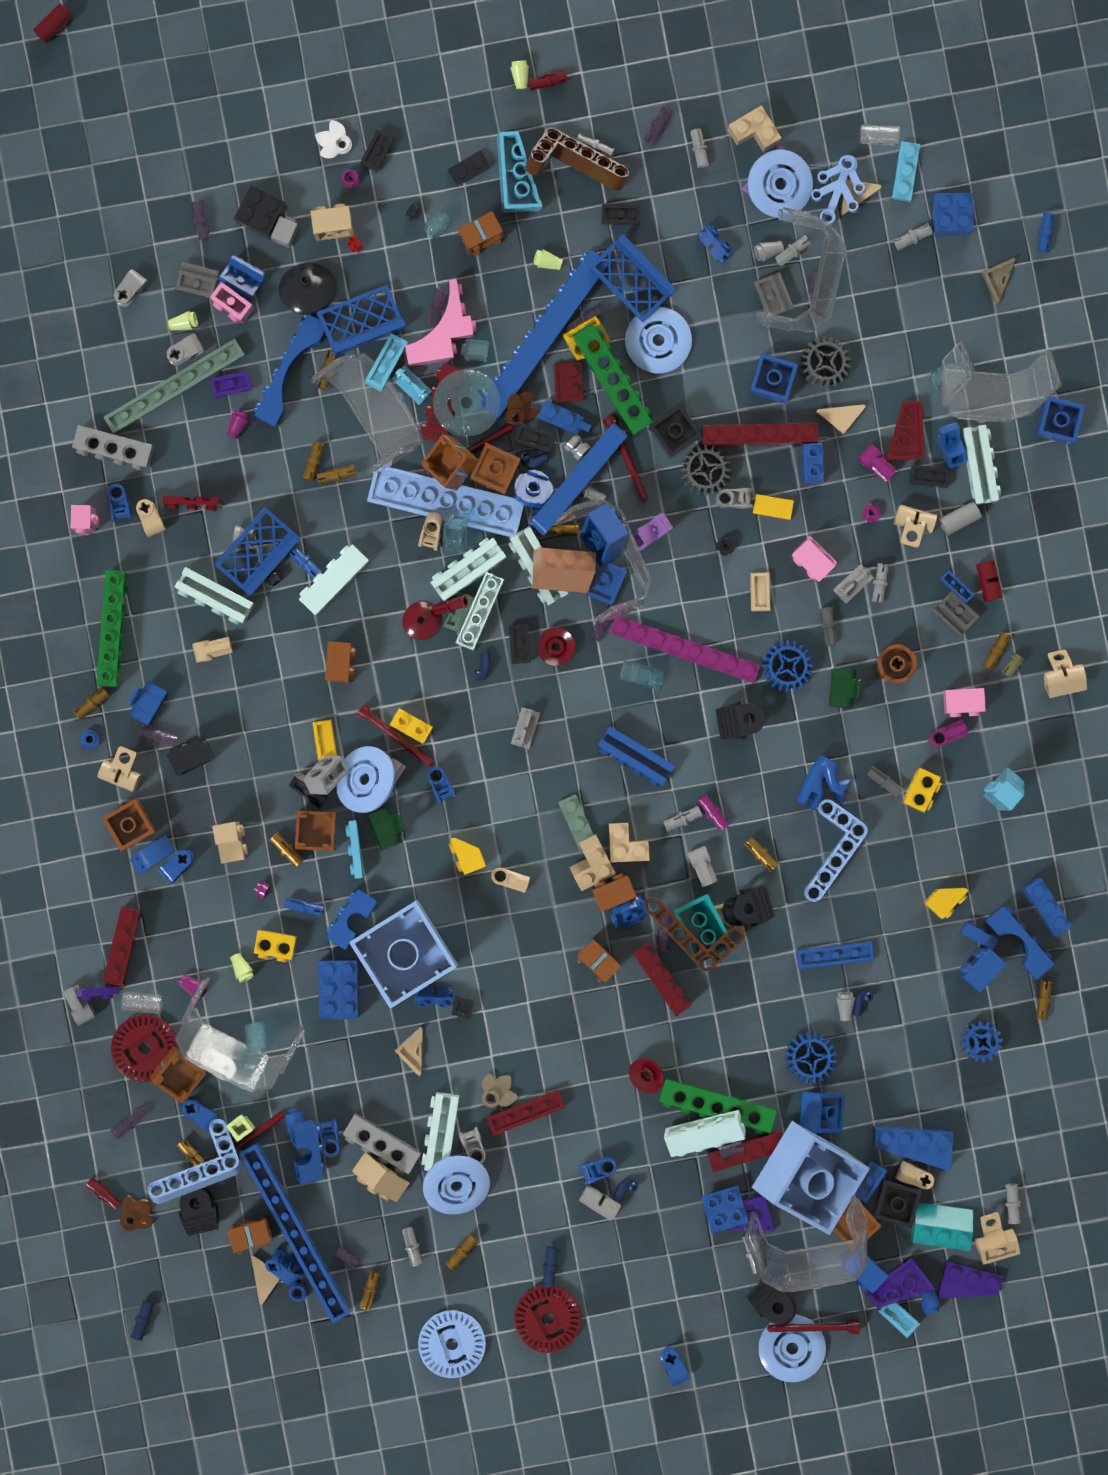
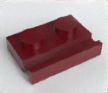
M581 362L554 364L555 403L583 402Z

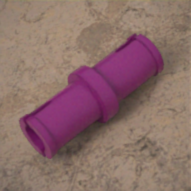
M707 794L697 800V803L706 812V817L713 821L719 831L729 826V823L719 812V807H715Z

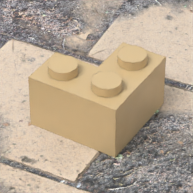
M762 105L728 126V132L737 146L754 137L764 153L781 141V136Z
M231 822L212 826L215 844L218 845L221 864L246 859L245 855H248V849L242 840V836H245L243 825H240L239 822Z
M628 823L609 824L610 862L649 861L648 841L629 842Z
M596 834L579 842L586 859L569 868L580 890L583 891L616 873Z
M366 1152L352 1170L358 1176L356 1179L363 1185L368 1186L366 1188L374 1195L379 1193L378 1195L386 1201L391 1199L397 1202L410 1184L399 1173L387 1168L376 1157Z

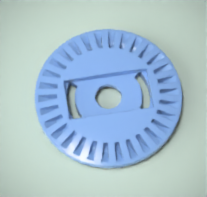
M770 151L759 157L749 172V196L754 205L768 216L776 218L792 216L802 210L811 196L813 188L811 171L806 162L791 151ZM782 164L787 167H790L793 170V173L788 169L778 168L777 165ZM778 178H783L786 182V186L782 190L777 189L775 186V181ZM770 194V196L775 199H783V203H777L771 200L767 195Z
M658 307L643 323L635 316L629 323L625 335L626 350L632 362L640 369L654 374H663L678 368L688 357L692 345L691 331L685 319L676 311L665 307ZM648 309L641 311L640 314L644 316ZM653 322H662L661 325L657 324L649 327L647 330L644 329L645 326ZM655 335H662L664 337V343L661 346H656L653 343ZM669 351L673 352L665 358H655L656 355L660 356L668 353Z
M370 746L358 748L343 760L349 772L336 785L338 797L344 806L354 812L367 813L376 810L388 799L394 786L395 771L390 757L384 751ZM364 774L369 775V782L366 785L361 784V777Z
M452 1156L440 1160L428 1170L423 1181V1193L426 1201L432 1208L445 1214H462L471 1211L484 1201L490 1188V1179L485 1167L477 1160L467 1156ZM442 1180V1182H441V1189H440V1188H438V1185H439L440 1181ZM458 1181L462 1183V1187L458 1190L451 1188L453 1182ZM475 1181V1185L472 1190V1182Z
M446 1310L432 1316L423 1326L418 1341L420 1357L426 1367L433 1373L445 1378H459L472 1372L480 1364L486 1346L485 1335L480 1324L469 1314L458 1310ZM448 1325H455V1328L445 1329L441 1333L437 1332ZM450 1338H454L458 1342V1346L454 1350H450L446 1346V1342ZM463 1354L466 1355L461 1361L449 1362V1359L454 1360L460 1358Z
M796 1314L794 1319L788 1324L815 1323L809 1318ZM768 1325L765 1327L760 1336L758 1350L763 1366L772 1376L785 1382H799L810 1378L819 1370L826 1354V1343L821 1331L786 1332L787 1334L783 1335L777 1345L774 1346L776 1338L783 1332H768ZM789 1343L797 1344L798 1351L795 1354L787 1352L786 1347ZM808 1351H811V1354L808 1357V1359L804 1362V1364L799 1366L798 1363L802 1362L805 1359Z

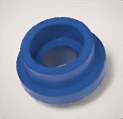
M87 730L81 735L80 741L83 747L94 749L99 745L100 737L96 731ZM88 736L93 737L92 743L87 742Z
M298 1282L290 1286L288 1294L292 1301L302 1302L306 1299L308 1290L303 1283ZM300 1289L302 1294L296 1295L295 1290Z

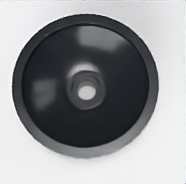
M301 263L293 266L282 276L279 283V295L282 303L292 312L302 315L315 314L318 311L324 310L332 303L336 294V282L332 273L324 266L316 263Z

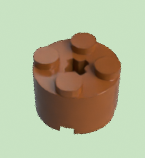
M900 644L891 645L883 649L878 654L876 660L877 673L884 681L892 684L902 683L910 679L917 667L914 653L909 648ZM894 659L901 663L898 669L892 666Z

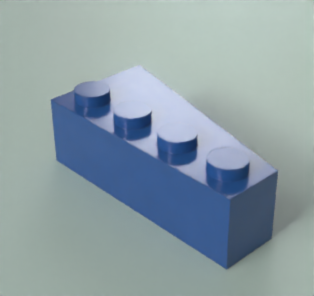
M885 1126L873 1127V1146L875 1148L951 1171L952 1131Z

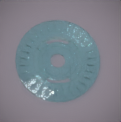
M470 369L457 370L447 375L437 386L433 398L434 413L439 423L450 433L463 437L476 436L488 430L497 419L500 411L499 392L493 381L485 374ZM479 390H481L485 396V408L482 407V399L480 394L478 393ZM465 397H469L473 402L469 409L461 406V400ZM449 398L452 399V409L456 413L454 417L448 409Z

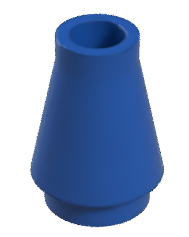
M934 1290L922 1294V1310H924V1314L940 1312L939 1307L941 1306Z

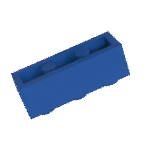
M949 570L939 579L965 603L975 595Z
M965 922L960 931L962 935L991 950H994L999 940L996 938V935L985 933V929L981 927L978 929L971 922Z

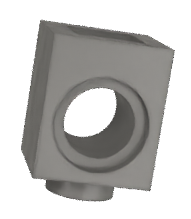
M279 216L271 235L272 241L290 248L299 228L298 224L295 223L296 220L285 216V218Z

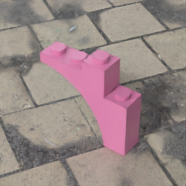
M457 279L449 280V301L439 324L423 339L405 345L409 367L454 360V354H457L456 344L451 341L473 338V332H477L475 320L471 321L470 316L463 317V314H466L465 304L460 303V296L463 295L462 285L457 284Z

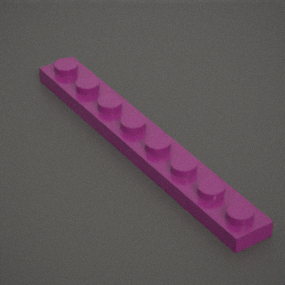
M615 615L609 633L753 684L760 665L617 615Z

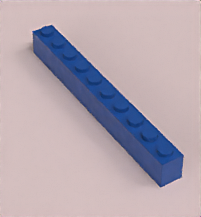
M590 250L589 253L585 252L581 256L579 267L577 269L574 267L568 275L569 281L566 284H561L557 290L558 296L556 299L549 301L546 306L548 309L546 313L539 315L535 321L536 327L533 331L529 330L523 338L526 341L522 346L518 345L512 353L514 357L511 362L506 361L501 369L503 373L500 377L496 376L490 384L492 386L488 393L485 391L479 399L481 402L480 408L498 421L507 410V401L510 395L514 392L519 393L600 280L589 268L600 257L593 250ZM599 262L596 269L600 273H605L608 268V262Z
M259 1142L242 1150L239 1153L330 1320L332 1323H335L349 1315L351 1309Z

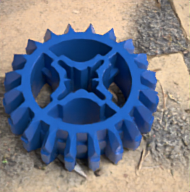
M786 640L785 646H783L782 641H779V648L773 644L771 647L774 652L767 650L766 653L770 657H763V660L768 662V664L761 665L762 668L768 669V671L763 672V675L769 674L770 677L766 681L773 680L774 682L771 685L773 688L779 684V691L783 689V686H786V692L790 691V686L796 691V684L798 683L802 688L804 684L801 680L803 679L805 682H808L809 679L805 675L813 674V672L807 670L814 667L813 664H808L807 662L813 658L805 657L809 650L802 652L801 650L804 647L802 644L799 648H796V641L793 642L792 646H790L789 640ZM790 650L798 655L793 659H788L781 651ZM776 655L780 662V667L773 672L772 661ZM795 660V662L791 666V671L789 669H786L780 672V670L783 669L784 661H786V663H789ZM802 660L803 671L799 677L795 670V665ZM782 673H787L794 681L785 682L777 677Z
M805 1032L806 1038L803 1039V1036L798 1034L800 1041L797 1042L795 1038L792 1039L793 1043H795L794 1047L788 1044L787 1047L792 1051L785 1052V1055L791 1056V1058L785 1059V1062L792 1063L787 1069H795L791 1074L793 1077L799 1073L798 1081L805 1077V1083L808 1084L810 1078H812V1082L816 1084V1077H819L822 1082L824 1081L822 1074L829 1077L830 1074L827 1070L834 1071L835 1068L830 1066V1063H837L835 1059H831V1057L837 1056V1053L830 1052L835 1046H827L830 1043V1039H826L823 1042V1034L817 1038V1032H813L812 1037H810L809 1032ZM812 1042L822 1045L825 1053L814 1052ZM806 1043L805 1053L795 1057L799 1047ZM810 1051L813 1055L817 1056L816 1058H813L812 1064L809 1060L806 1061L805 1059L806 1057H809ZM826 1058L824 1066L816 1072L817 1062ZM796 1063H807L810 1073L801 1071Z

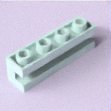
M986 425L963 428L961 436L967 454L966 464L973 502L976 505L997 502L999 497H1001V489L999 485H996L995 478H998L996 466L993 467L992 462L995 456L993 448H990L989 440H991L990 429H987Z
M527 527L509 538L511 542L508 544L513 553L517 552L521 559L518 562L523 570L527 568L530 574L528 579L532 585L534 550L542 547L532 529ZM539 589L540 592L537 593L541 602H546L547 605L568 594L566 591Z
M486 538L479 543L480 547L475 551L473 549L469 550L463 555L464 559L460 562L455 560L447 566L449 569L446 572L442 573L440 571L432 577L433 581L430 583L443 601L453 597L507 558L494 538L491 540Z
M353 544L350 547L348 545L345 546L340 552L341 556L337 560L333 559L326 566L328 570L324 574L319 573L313 579L314 584L310 588L307 586L299 594L301 596L299 600L315 616H318L370 562Z
M187 567L184 568L181 579L175 585V588L179 589L178 594L186 598L189 595L196 598L195 603L203 607L206 604L213 607L212 612L220 616L223 613L230 616L228 620L237 625L240 622L245 624L255 605L253 602Z
M488 572L485 573L456 640V644L472 651L475 650L504 583V579Z
M436 1092V1097L432 1096L430 1108H434L433 1116L429 1115L427 1127H431L430 1135L426 1134L424 1146H428L427 1154L423 1153L421 1164L425 1165L424 1170L426 1171L440 1160L450 1157L459 1095Z
M739 1110L667 1127L665 1128L664 1139L671 1157L684 1156L690 1152H701L707 1148H717L731 1142L738 1143L745 1139L746 1129L744 1123H741Z

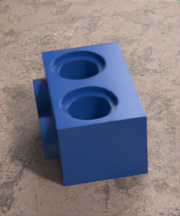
M823 443L802 445L803 485L822 484L824 482Z

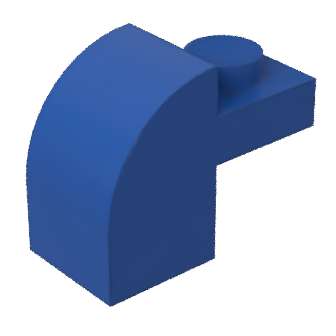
M957 422L939 428L938 441L949 469L967 463V454L960 438V429Z
M165 835L137 852L136 855L130 858V861L139 875H141L157 863L165 860L176 850Z

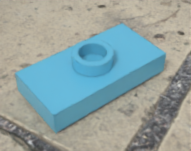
M898 1303L882 1307L878 1311L906 1338L920 1325Z

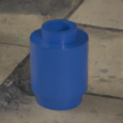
M299 1108L289 1109L288 1113L285 1114L288 1133H290L289 1124L305 1121L304 1111H300Z

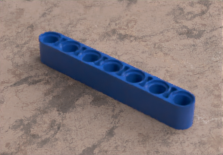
M613 423L529 524L544 536L628 434Z

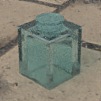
M466 339V344L462 343L461 355H464L465 361L488 362L489 341Z

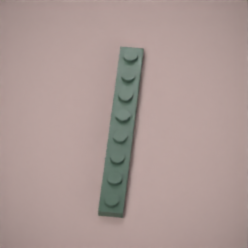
M234 338L104 416V419L113 434H116L243 358L245 354Z

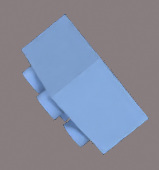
M418 900L349 942L390 1009L458 966Z
M791 1121L752 1188L774 1205L830 1235L870 1168L843 1149Z

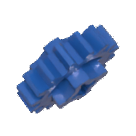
M978 1021L977 1026L974 1023H970L971 1029L965 1027L966 1035L961 1034V1037L965 1038V1041L960 1042L961 1045L965 1046L962 1051L964 1053L969 1052L967 1055L969 1059L974 1056L975 1062H978L979 1058H981L983 1063H985L986 1058L992 1061L993 1054L999 1055L996 1050L1002 1049L998 1045L999 1042L1003 1041L1002 1038H998L1001 1032L994 1031L996 1026L992 1025L989 1027V1022L987 1021L984 1025H982L981 1021ZM978 1029H986L983 1033L975 1032ZM992 1035H993V1038H994V1045H993V1046L991 1045V1041H990V1038L992 1037ZM975 1036L981 1039L985 1037L984 1042L988 1047L979 1045V1041ZM970 1037L972 1038V1042H973V1045L971 1046V1048H970V1045H969V1038H970ZM981 1050L988 1051L986 1054H977Z

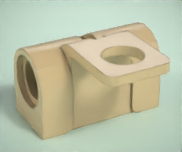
M899 505L893 524L904 526L900 542L915 548L919 547L922 534L930 535L933 532L937 515ZM909 531L916 532V541H908L906 534Z
M1066 650L1048 653L1053 670L1044 672V687L1049 698L1087 690L1086 674L1082 664L1073 666ZM1063 656L1064 659L1055 660L1054 657Z
M120 746L113 762L103 761L97 778L135 792L142 777V774L130 771L137 755L136 752ZM124 752L130 755V761L127 764H123L119 760V756Z
M997 1212L980 1218L984 1237L975 1239L983 1265L1020 1254L1018 1240L1013 1229L1003 1231L1000 1216ZM989 1219L996 1220L995 1224L987 1226L986 1222Z

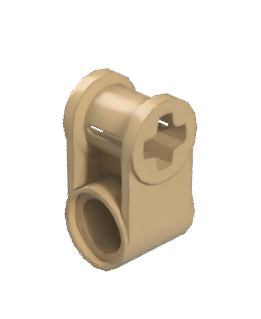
M147 499L140 500L136 505V510L147 537L166 530L154 503ZM143 504H146L148 506L150 505V508H148V513L142 511V509L144 508Z
M431 512L427 515L418 547L426 546L434 548V551L438 550L443 518L439 513ZM429 522H434L436 526L431 525Z
M902 1160L895 1177L896 1179L922 1189H929L933 1186L934 1177L930 1172ZM927 1175L929 1182H925L923 1185L920 1178H924Z

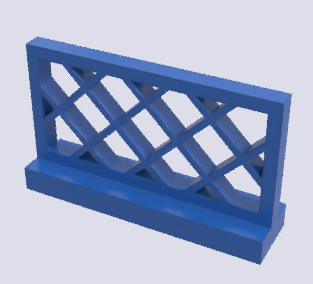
M624 234L620 235L589 267L642 323L676 290ZM615 246L621 251V259H611V250ZM599 262H608V273H600L596 269ZM611 262H621V273H611ZM624 262H631L634 265V273H624ZM611 276H621V287H614L611 284ZM624 276H634V287H624ZM637 276H645L648 279V287H637ZM624 289L634 290V301H627L624 297ZM637 290H648V301H638ZM651 290H658L663 295L659 301H651ZM638 303H648V312L644 316L638 312Z
M388 285L316 313L332 348L331 351L334 357L389 336L391 333L394 334L404 330L406 326ZM385 291L388 298L386 304L375 300L378 293ZM365 299L371 302L368 311L357 307L360 300ZM373 303L384 307L381 316L370 312ZM348 306L354 309L350 318L340 314L342 307ZM386 308L394 312L395 319L388 320L383 318ZM356 310L366 314L363 323L352 319ZM327 313L336 315L333 325L325 322L322 315ZM368 315L379 319L377 326L370 327L365 324ZM338 317L349 321L346 330L335 326ZM351 322L362 326L359 333L353 334L347 331ZM333 329L344 333L341 340L333 341L331 336Z
M264 507L214 565L250 596L301 538ZM267 513L271 517V525L261 526V518ZM272 528V539H262L261 529ZM275 528H284L287 531L282 538H275ZM258 529L259 540H248V533L251 530ZM262 542H272L273 549L270 552L262 553ZM249 543H259V553L249 554ZM238 544H245L246 554L236 555V546ZM260 556V564L257 567H250L249 557ZM246 557L247 567L236 568V558ZM233 558V569H224L221 566L225 559ZM236 571H247V578L243 583L237 580Z

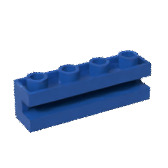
M611 726L608 727L597 745L600 747L599 752L607 757L610 754L615 756L617 763L624 767L628 764L633 767L632 772L640 777L643 774L649 777L648 782L657 787L659 784L662 786L665 784L675 767L670 762Z

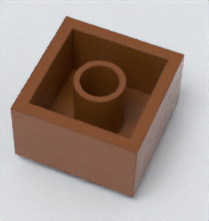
M328 642L326 681L351 683V679L355 678V668L352 667V660H356L357 649L353 648V644Z
M134 799L102 817L120 851H125L157 833L139 799Z
M623 873L611 877L613 881L605 883L603 880L594 885L595 888L592 889V892L601 912L637 897L628 875L623 876Z

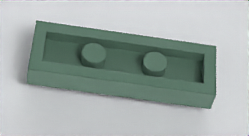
M575 794L558 803L582 855L584 853L579 842L593 836V833Z

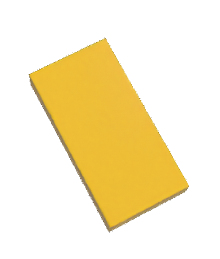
M756 494L753 514L791 520L794 501Z
M332 720L312 722L318 760H321L323 756H337Z

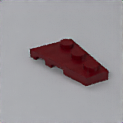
M922 401L902 402L886 460L924 459Z
M163 496V504L167 506V509H179V506L187 507L186 510L195 511L198 510V507L206 508V511L216 512L217 508L222 509L223 501L219 497H212V500H209V498L204 497L190 499V497Z

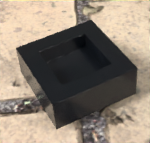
M456 996L451 1015L470 1019L475 1000Z

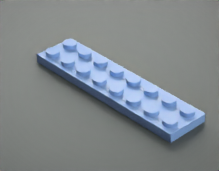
M378 464L375 467L367 502L426 517L431 512H437L442 516L443 521L511 537L518 532L524 504L518 502L515 498L463 485L457 491L447 489L435 478Z

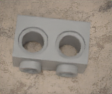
M323 756L303 780L310 794L328 795L349 771L342 756Z

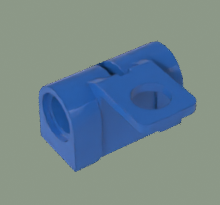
M147 681L143 689L136 687L128 701V704L133 706L129 715L151 726L169 692L150 681Z

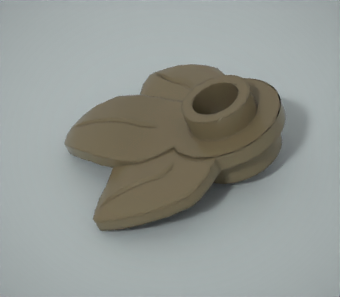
M489 1073L484 1077L482 1081V1088L484 1090L482 1102L485 1106L489 1108L496 1107L497 1105L508 1106L517 1099L518 1095L509 1091L511 1087L510 1075H502L495 1079ZM493 1094L495 1100L489 1101L488 1095Z

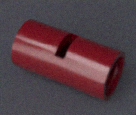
M59 3L33 31L47 44L73 16Z
M995 560L976 564L984 602L1003 598Z

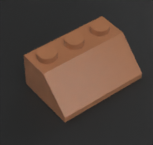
M550 548L534 550L532 589L588 593L595 574L596 553Z

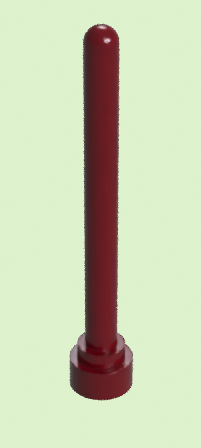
M617 414L602 420L605 427L609 428L613 423L619 426ZM623 441L618 448L641 500L645 502L648 500V495Z
M365 703L356 713L358 718L369 720L427 766H433L434 761L373 715V711L370 710L371 707Z
M283 1111L279 1112L234 1145L236 1153L284 1119L286 1113ZM211 1156V1157H210L209 1159H207L205 1162L210 1161V1160H213V1159L218 1158V1157H217V1156H215V1157H212V1156ZM211 1169V1171L215 1173L217 1169Z
M850 1319L846 1323L768 1325L767 1330L768 1332L846 1331L851 1335H859L860 1323L859 1319Z

